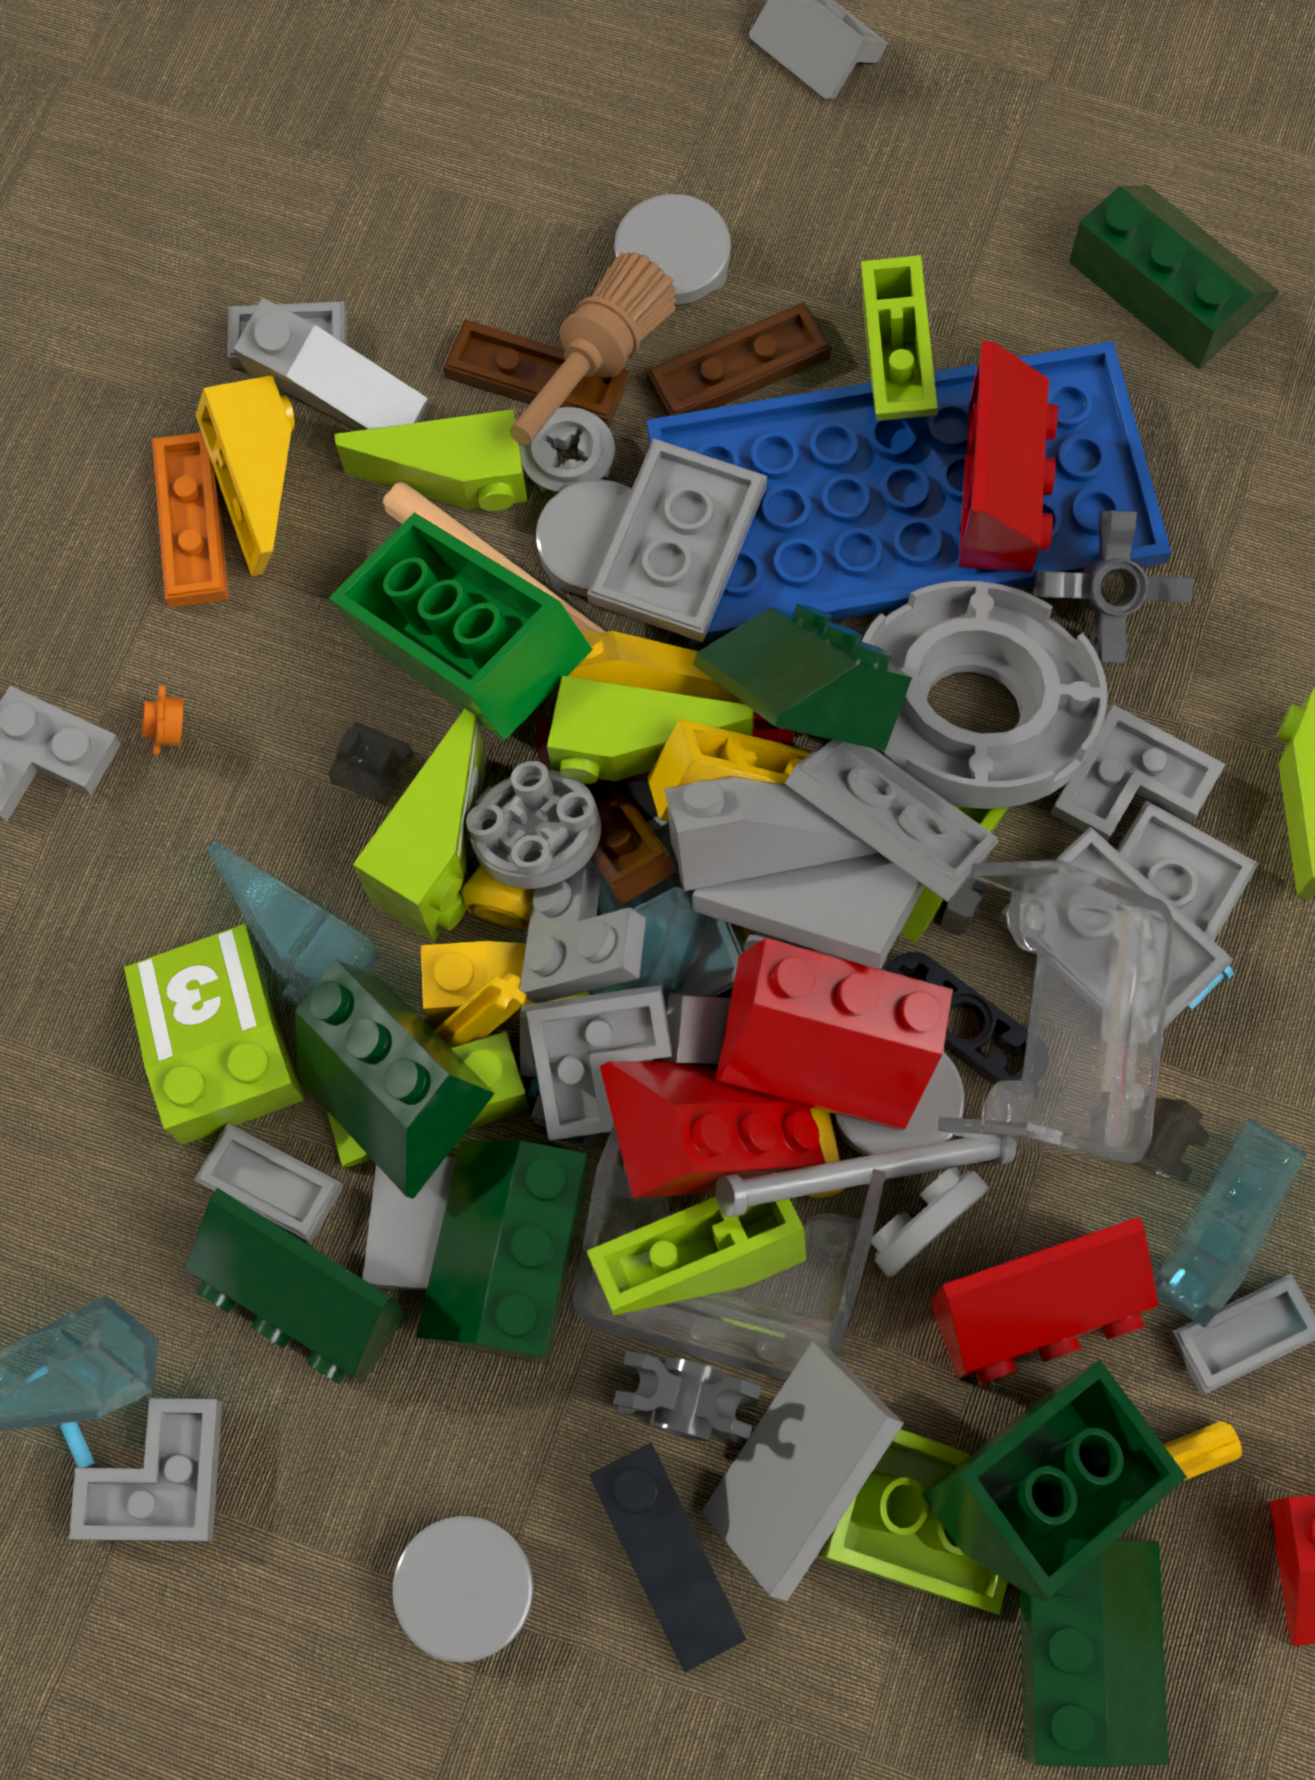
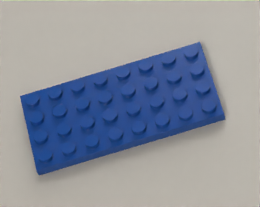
M1114 341L1018 357L1049 379L1048 403L1058 404L1056 436L1054 441H1046L1045 458H1055L1056 461L1054 486L1051 496L1043 495L1042 513L1053 515L1051 544L1049 551L1038 552L1032 573L958 567L968 404L977 364L934 371L938 415L876 421L871 382L646 420L649 445H651L654 438L767 476V487L703 642L688 638L689 646L714 642L769 607L794 613L796 604L807 605L832 616L831 621L897 610L908 604L911 592L939 583L983 581L1021 589L1034 586V571L1081 573L1089 563L1097 560L1099 557V511L1137 512L1131 561L1137 563L1141 568L1166 564L1171 550ZM1111 570V571L1108 572V573H1114V572H1118V571H1116V570Z

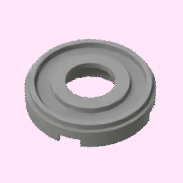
M952 581L920 588L910 593L908 604L893 611L887 617L880 613L870 625L862 640L864 643L880 647L892 653L893 656L890 664L912 677L886 750H875L952 805L992 809L1023 805L1041 799L1070 781L1084 766L1092 752L1107 709L1108 692L1103 666L1090 641L1083 633L1075 640L1062 626L1050 618L1053 606L1029 593L1005 585L983 581ZM976 672L991 676L1005 685L1016 698L1020 712L1019 722L1014 729L999 733L981 734L958 728L935 713L927 701L928 693L940 679L953 673Z

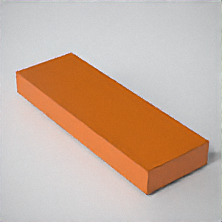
M202 433L153 438L152 446L165 600L169 608L229 600L219 482Z

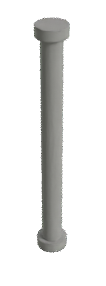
M1000 1124L987 1127L983 1135L742 1179L738 1174L723 1175L718 1178L716 1183V1198L724 1216H740L746 1212L749 1206L932 1172L954 1166L958 1167L989 1161L995 1166L1009 1164L1016 1155V1142L1011 1130L1006 1125Z

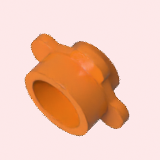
M158 685L155 701L144 700L142 738H153V755L156 756L160 755L161 745L180 747L183 697L165 696V685Z

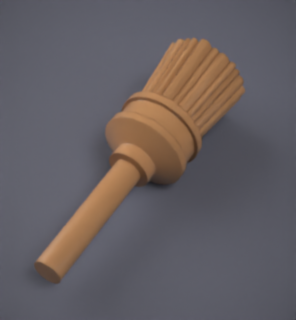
M621 252L607 269L593 295L581 300L574 309L573 314L565 319L560 327V340L565 349V362L510 428V434L516 442L521 445H529L583 377L595 375L609 378L618 375L625 367L627 360L631 359L638 351L640 341L675 311L674 304L676 299L674 296L676 293L674 292L675 287L671 285L674 280L669 275L664 274V271L659 269L657 263L650 262V258L644 254L640 256L636 252L632 254Z

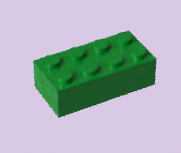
M415 512L329 597V600L367 646L463 712L466 709L475 714L480 725L503 741L561 683L562 676H568L593 650L559 600Z

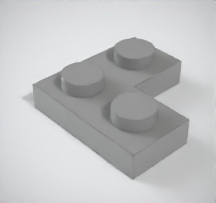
M10 685L0 701V820L7 823L38 771L88 795H92L122 743L115 734Z
M1113 704L1104 719L1090 756L1079 772L1067 782L1051 811V815L1082 832L1092 827L1108 842L1134 795L1137 794L1192 824L1226 764Z
M587 864L564 881L547 887L534 888L520 990L533 1003L547 1002L639 979L646 918L630 907L596 916L601 874Z
M662 985L528 1004L526 1015L549 1140L615 1131L600 1065L608 1061H645L672 1056V1045Z
M149 1398L144 1469L75 1468L69 1539L213 1542L222 1401L218 1399Z

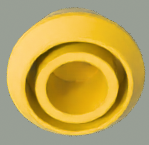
M480 865L461 890L466 909L477 917L498 925L515 929H528L534 888L524 889L505 885L492 878Z

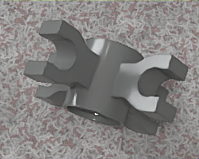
M1099 511V557L1097 560L1089 563L1081 573L1034 571L1033 596L1080 598L1086 608L1095 612L1090 643L1096 651L1100 662L1126 663V617L1137 611L1145 601L1192 603L1193 578L1146 576L1144 570L1137 563L1131 561L1137 512ZM1116 570L1123 578L1124 590L1116 602L1109 604L1101 594V582L1108 572Z
M626 1351L623 1365L628 1366L626 1374L640 1379V1384L635 1393L616 1390L613 1404L618 1405V1413L636 1419L650 1420L649 1426L694 1440L710 1442L712 1434L715 1438L728 1443L746 1444L750 1438L752 1425L736 1420L735 1413L740 1405L757 1408L761 1385L740 1378H725V1371L699 1362L666 1357L663 1364L658 1358Z

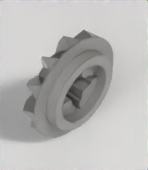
M558 408L529 445L520 444L521 461L526 478L530 477L538 485L542 493L547 490L559 492L581 481L609 478L610 468L615 457L614 439L607 425L595 414L580 408ZM579 440L577 448L578 457L581 460L568 459L564 465L560 464L556 468L558 457L555 449L559 448L566 451Z

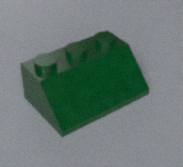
M1149 185L1119 186L1079 222L1069 259L1070 264L1198 370L1263 311L1279 293V290Z
M796 604L794 613L772 607L767 608L697 652L693 662L696 668L775 727L885 751L912 680L911 676L890 664L893 656L892 653L880 647L860 642L862 636L860 633L850 628L830 623L832 619L830 614L802 604Z
M338 959L333 960L296 1009L297 1078L406 1197L414 1199L495 1093L382 979Z
M521 1140L460 1141L417 1330V1339L549 1366L591 1169L587 1153Z
M219 1188L215 1190L209 1199L185 1267L186 1270L202 1280L195 1292L227 1313H230L236 1302L257 1315L250 1328L285 1349L291 1338L300 1342L313 1351L306 1364L339 1385L347 1373L364 1383L408 1314L390 1296Z
M1098 1360L1057 1384L921 1495L964 1555L1042 1602L1056 1593L1185 1480L1187 1476L1103 1362Z
M1116 1539L1049 1599L1041 1602L1019 1589L1024 1760L1034 1765L1121 1767L1169 1764L1159 1542Z

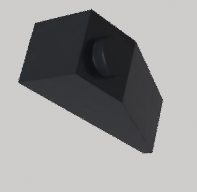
M652 1442L589 1474L615 1532L684 1673L746 1641L747 1639Z

